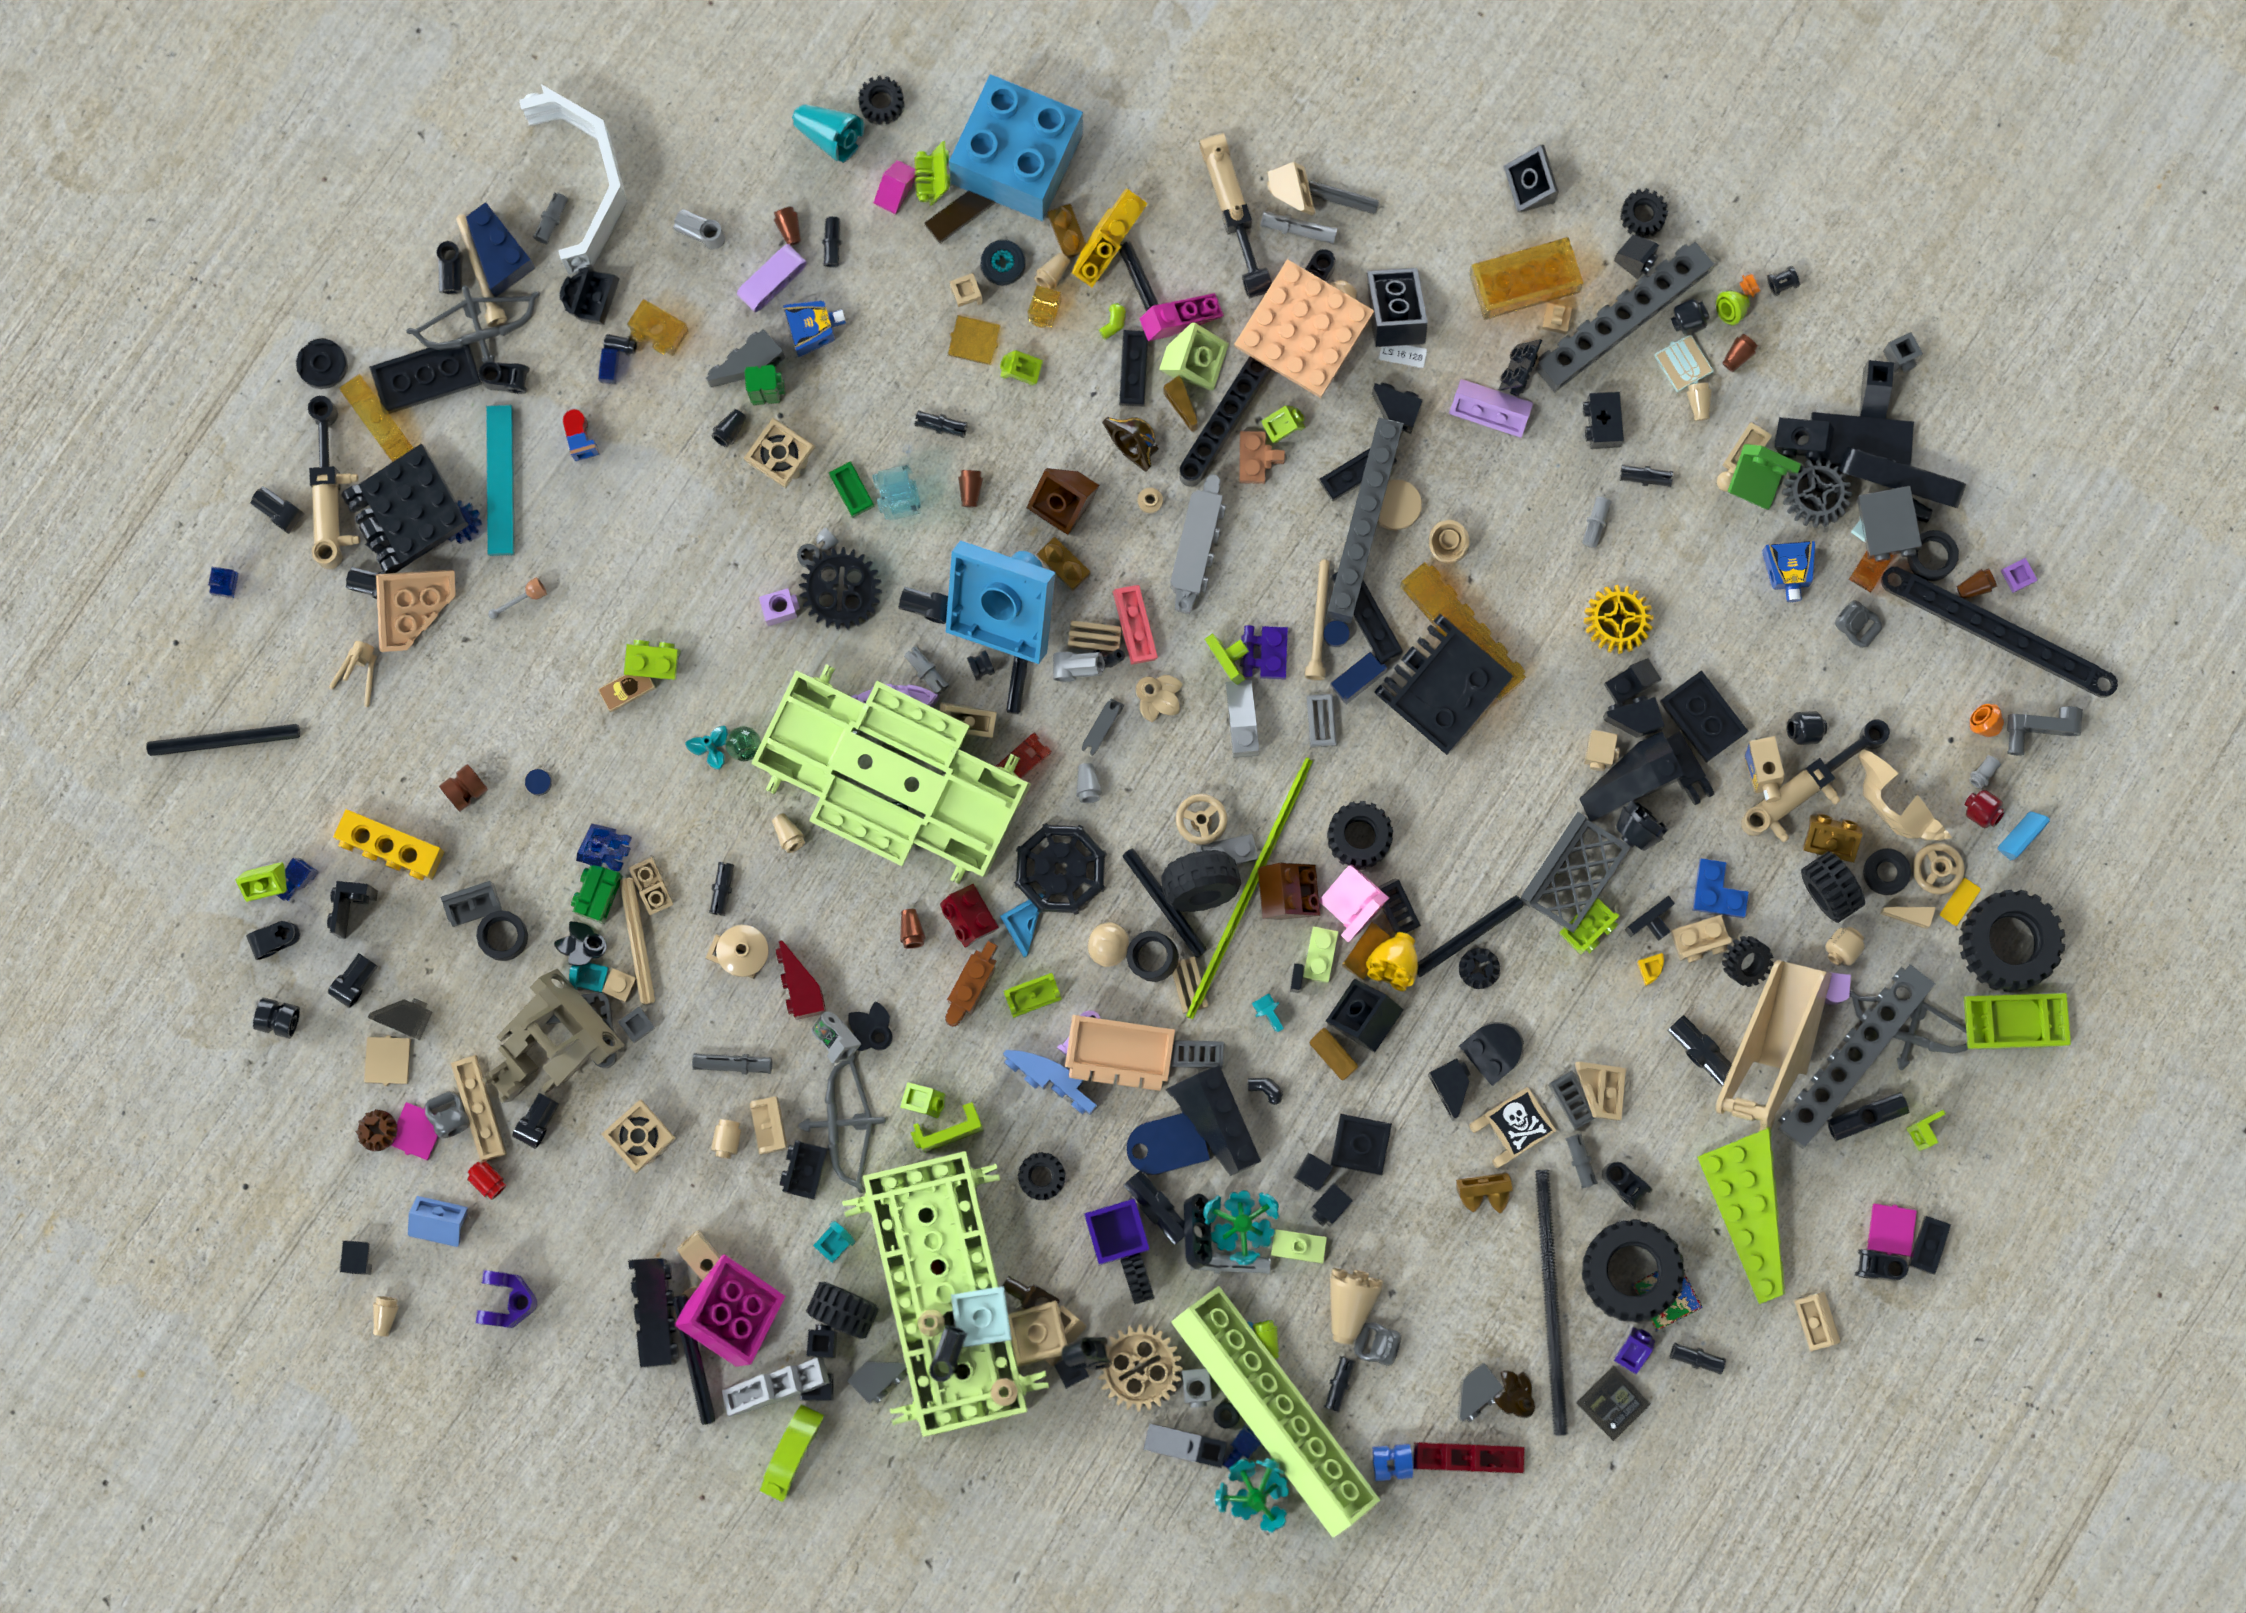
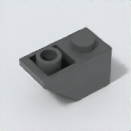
M866 1362L847 1381L868 1404H871L873 1401L878 1404L887 1396L888 1392L886 1389L893 1382L898 1385L908 1375L905 1372L907 1370L906 1363Z
M1481 1363L1461 1380L1457 1416L1461 1422L1466 1419L1468 1422L1474 1420L1482 1413L1479 1408L1486 1402L1490 1406L1495 1403L1493 1398L1504 1389L1484 1363Z

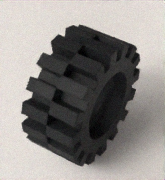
M880 75L877 76V80L871 77L868 84L866 82L862 84L863 89L859 90L858 102L865 119L868 118L871 123L876 121L877 125H881V122H885L888 125L890 124L889 120L892 119L895 122L897 115L901 116L902 108H904V97L900 85L898 86L894 79L890 81L888 76L882 79ZM879 92L887 93L891 97L890 104L883 109L876 108L872 104V98L875 94Z
M1645 188L1644 192L1638 189L1635 193H1630L1628 198L1625 199L1620 219L1623 220L1622 226L1628 228L1627 232L1629 234L1634 232L1636 236L1643 235V238H1648V235L1654 236L1657 231L1659 232L1662 229L1668 215V210H1666L1667 202L1663 203L1664 197L1662 195L1658 197L1657 191L1654 190L1653 193H1650L1647 188ZM1640 205H1647L1653 210L1654 217L1650 221L1642 222L1636 218L1635 209Z
M1741 936V941L1738 939L1733 940L1735 944L1733 947L1731 945L1727 946V949L1730 951L1723 954V957L1727 959L1722 960V965L1725 966L1723 970L1730 978L1742 986L1752 987V984L1756 986L1759 985V979L1762 981L1767 979L1764 976L1765 973L1770 975L1771 970L1768 967L1773 966L1774 962L1770 959L1774 957L1770 952V948L1752 936H1748V938ZM1754 953L1752 964L1742 970L1741 966L1745 957Z
M1043 1152L1033 1153L1028 1158H1025L1019 1167V1185L1030 1198L1039 1201L1049 1200L1057 1196L1065 1183L1064 1167L1059 1159L1052 1154ZM1039 1166L1047 1167L1052 1173L1051 1182L1043 1187L1035 1185L1031 1179L1033 1170Z
M1138 1253L1120 1259L1134 1305L1155 1299L1141 1254Z

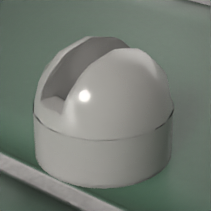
M825 527L816 538L817 545L822 541L826 543L821 548L823 550H830L839 542Z

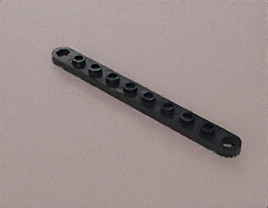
M1896 566L1888 568L1881 577V585L1887 592L2097 697H2109L2117 690L2118 680L2113 673L1915 574H1911ZM1890 574L1899 575L1901 585L1896 587L1888 583V576ZM2099 678L2109 680L2110 689L2108 691L2099 689L2097 684Z

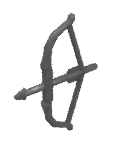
M463 286L464 301L417 329L408 328L406 330L407 334H413L426 347L438 350L460 349L463 345L479 342L484 356L481 359L483 363L493 362L494 356H490L485 339L498 335L505 336L511 331L522 327L532 317L535 299L540 294L536 291L531 296L472 298L468 286ZM529 301L527 312L519 320L499 327L494 326L484 330L481 329L478 319L481 310L478 302ZM462 307L466 317L472 319L476 332L463 335L461 338L441 343L428 341L420 334V332Z
M1853 991L1849 993V997L1853 1000L1856 1016L1859 1019L1863 1015L1859 1001L1879 1002L1876 1000V997L1857 996ZM1924 998L1910 1015L1912 1021L1909 1031L1906 1032L1899 1029L1893 1036V1038L1905 1041L1901 1058H1897L1899 1070H1904L1910 1063L1907 1059L1911 1044L1928 1048L1931 1052L1954 1054L1968 1050L1967 1042L1964 1045L1952 1047L1916 1035L1915 1031L1918 1021L1925 1018L1927 1010L1965 1033L1966 1027L1925 1003Z
M855 1052L850 1060L840 1062L834 1066L828 1078L825 1096L828 1120L810 1122L808 1118L799 1123L798 1127L810 1132L811 1128L828 1127L830 1144H828L827 1148L834 1171L840 1180L858 1188L859 1193H864V1186L861 1182L872 1125L885 1123L886 1118L872 1117L855 1066ZM850 1064L865 1113L855 1114L852 1119L838 1120L837 1104H835V1079L839 1070ZM852 1125L856 1130H866L856 1181L847 1177L840 1167L838 1126Z

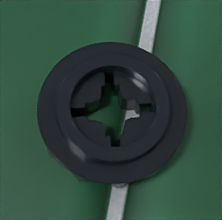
M1479 947L1471 949L1462 956L1459 962L1460 977L1471 988H1488L1499 977L1501 966L1497 956L1489 949ZM1473 959L1476 962L1478 961L1479 964L1489 962L1484 969L1486 978L1480 972L1470 974L1476 967Z

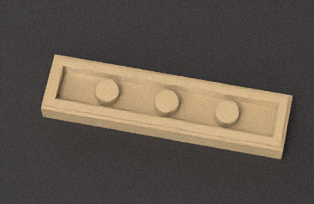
M474 1055L451 1063L462 1103L469 1118V1126L480 1162H487L507 1155L486 1084L482 1081L484 1077L478 1057Z

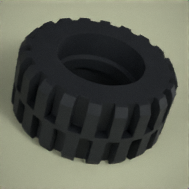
M2012 889L2004 890L2001 893L1996 892L1976 904L1966 915L1967 919L1962 922L1960 928L1963 931L1962 936L1959 937V945L1963 946V951L1960 954L1962 960L1966 959L1969 964L1966 967L1970 973L1975 972L1978 976L1976 980L1980 983L1986 982L1989 984V988L1994 990L2003 989L2004 992L2026 990L2048 978L2053 973L2054 968L2059 966L2062 960L2060 954L2065 951V944L2062 943V938L2065 937V930L2059 928L2058 924L2062 921L2059 915L2054 916L2051 910L2053 907L2049 903L2044 905L2041 902L2042 897L2036 894L2030 896L2028 891L2018 890L2013 892ZM2004 917H2013L2026 924L2034 938V951L2030 959L2019 965H2011L1995 955L1990 945L1989 934L1992 925L1997 920Z
M1638 1219L1618 1221L1607 1226L1597 1234L1586 1249L1582 1262V1280H1584L1586 1293L1591 1297L1592 1303L1609 1317L1612 1316L1624 1322L1650 1320L1667 1310L1681 1292L1683 1278L1685 1277L1683 1255L1680 1254L1676 1241L1669 1237V1233L1664 1229L1661 1230L1656 1227L1654 1223L1642 1222ZM1638 1246L1644 1248L1654 1257L1657 1263L1658 1277L1656 1283L1645 1294L1639 1296L1625 1295L1619 1292L1609 1279L1608 1265L1610 1259L1615 1252L1623 1247Z

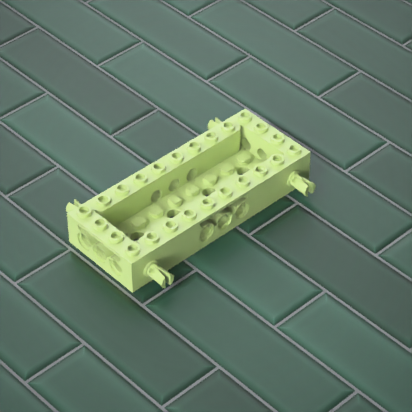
M966 1151L863 1176L866 1189L865 1196L842 1201L843 1206H856L844 1212L846 1218L864 1212H869L872 1215L913 1393V1404L890 1408V1414L904 1413L903 1416L892 1420L893 1426L917 1420L920 1424L922 1437L1028 1412L1025 1401L1026 1393L1049 1388L1048 1382L1034 1383L1036 1380L1046 1376L1045 1371L1024 1377L1019 1375L1011 1340L963 1347L958 1365L966 1364L969 1366L970 1375L967 1379L960 1380L954 1373L947 1381L938 1382L930 1375L929 1367L934 1360L943 1330L936 1336L924 1335L918 1327L920 1315L926 1310H936L944 1317L947 1312H953L952 1294L999 1287L976 1188L980 1184L999 1181L1000 1176L986 1175L997 1170V1164L973 1170ZM924 1208H930L934 1212V1218L929 1223H923L919 1219V1213ZM935 1260H942L946 1264V1270L941 1275H935L931 1271V1264ZM927 1318L926 1326L929 1328L933 1327L935 1324L934 1318ZM938 1362L940 1371L948 1373L949 1366L945 1362ZM999 1379H1009L1017 1387V1397L1010 1405H999L991 1397L992 1385ZM1007 1387L1000 1388L999 1395L1007 1397L1009 1389Z

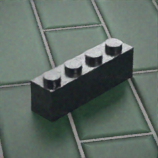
M1220 1065L1193 1075L1165 1089L1179 1104L1183 1114L1187 1115L1194 1124L1195 1130L1205 1139L1211 1147L1210 1150L1230 1176L1254 1167L1261 1162Z
M667 1259L628 1260L629 1269L635 1270V1277L631 1281V1291L634 1298L638 1300V1303L634 1304V1318L636 1325L640 1326V1330L636 1332L640 1368L675 1365V1359L679 1358L678 1344L673 1343L672 1333L677 1331V1327L675 1326L674 1316L671 1317L670 1306H674V1292L669 1290L668 1280L672 1279L671 1263L667 1264Z

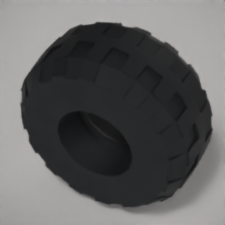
M1204 850L1181 856L1169 863L1161 876L1162 888L1167 903L1175 910L1182 912L1204 911L1218 907L1234 898L1241 886L1240 873L1235 859L1226 852L1219 850Z

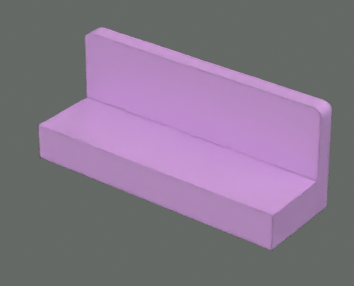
M1461 379L1449 414L1521 438L1533 403Z

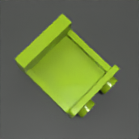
M973 1102L962 1105L968 1121L926 1137L921 1126L918 1123L914 1124L915 1131L911 1132V1136L917 1149L922 1148L927 1153L984 1131Z

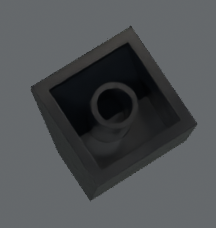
M1353 979L1326 1019V1022L1357 1044L1375 1053L1404 1009L1388 995Z

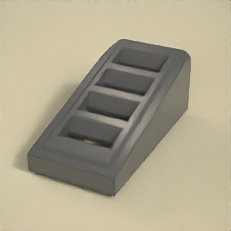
M1173 1041L1170 1067L1210 1069L1220 1065L1221 1069H1223L1224 1041ZM1179 1047H1184V1061H1178ZM1189 1047H1195L1194 1061H1189ZM1200 1048H1205L1204 1062H1199ZM1210 1048H1215V1062H1210Z
M1573 1071L1548 1084L1574 1130L1595 1119L1592 1116L1584 1090ZM1570 1081L1572 1086L1561 1092L1559 1087ZM1573 1091L1577 1092V1096L1568 1101L1565 1100L1564 1096ZM1581 1099L1583 1104L1571 1111L1569 1106ZM1587 1109L1588 1114L1577 1120L1575 1119L1574 1115Z

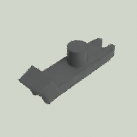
M1112 698L1106 703L1085 738L1082 751H1085L1087 747H1091V756L1098 751L1117 716L1121 714L1125 706L1124 704Z

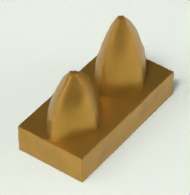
M1071 203L1047 211L1062 254L1068 259L1080 255L1086 242Z
M1055 536L1036 554L1072 591L1091 574V571Z
M1508 1173L1456 1180L1460 1199L1465 1207L1472 1212H1475L1480 1207L1483 1195H1487L1491 1206L1501 1214L1508 1203L1510 1191H1513Z

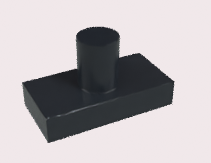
M1667 896L1624 930L1631 938L1647 926L1657 940L1660 941L1671 931L1659 916L1669 910L1675 903L1670 896Z

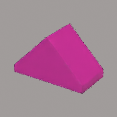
M897 160L883 173L873 203L896 215L915 179L918 177L915 176V171L917 170Z

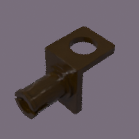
M1008 1275L1002 1285L1005 1292L1021 1301L1020 1307L1023 1309L1035 1307V1302L1040 1297H1046L1050 1302L1057 1301L1058 1304L1060 1302L1057 1297L1039 1288L1037 1285L1033 1284L1028 1287L1013 1279L1010 1275Z

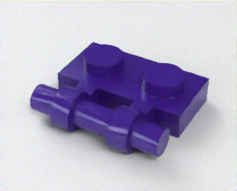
M1244 626V635L1241 636V640L1249 650L1240 659V667H1243L1242 675L1244 677H1253V668H1260V679L1286 680L1288 627L1262 626V636H1255L1254 626ZM1254 646H1261V659L1253 658Z

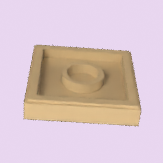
M1057 1301L1008 1314L1011 1342L1018 1367L1062 1355V1348L1067 1344Z

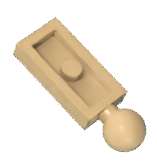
M1752 422L1749 423L1722 465L1728 471L1722 472L1717 477V486L1720 490L1728 492L1744 444L1765 447L1772 436L1771 434Z

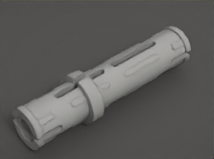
M1266 211L1263 212L1260 227L1279 230L1285 235L1291 233L1334 244L1337 228L1294 219L1289 214L1282 216Z
M1215 1252V1255H1212L1210 1264L1200 1269H1193L1192 1267L1190 1269L1214 1271L1215 1274H1219L1220 1271L1270 1274V1257L1257 1258L1250 1265H1239L1238 1262L1230 1260V1256Z

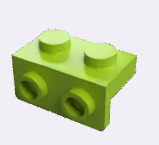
M634 640V645L626 644L624 675L676 680L678 655H680L681 649H674L675 644L659 642V647L649 646V641Z
M1597 898L1574 933L1563 928L1558 934L1580 955L1585 951L1590 954L1600 944L1597 939L1603 932L1609 935L1619 925L1615 921L1619 915L1617 913L1614 914ZM1576 915L1569 923L1573 924L1578 915Z

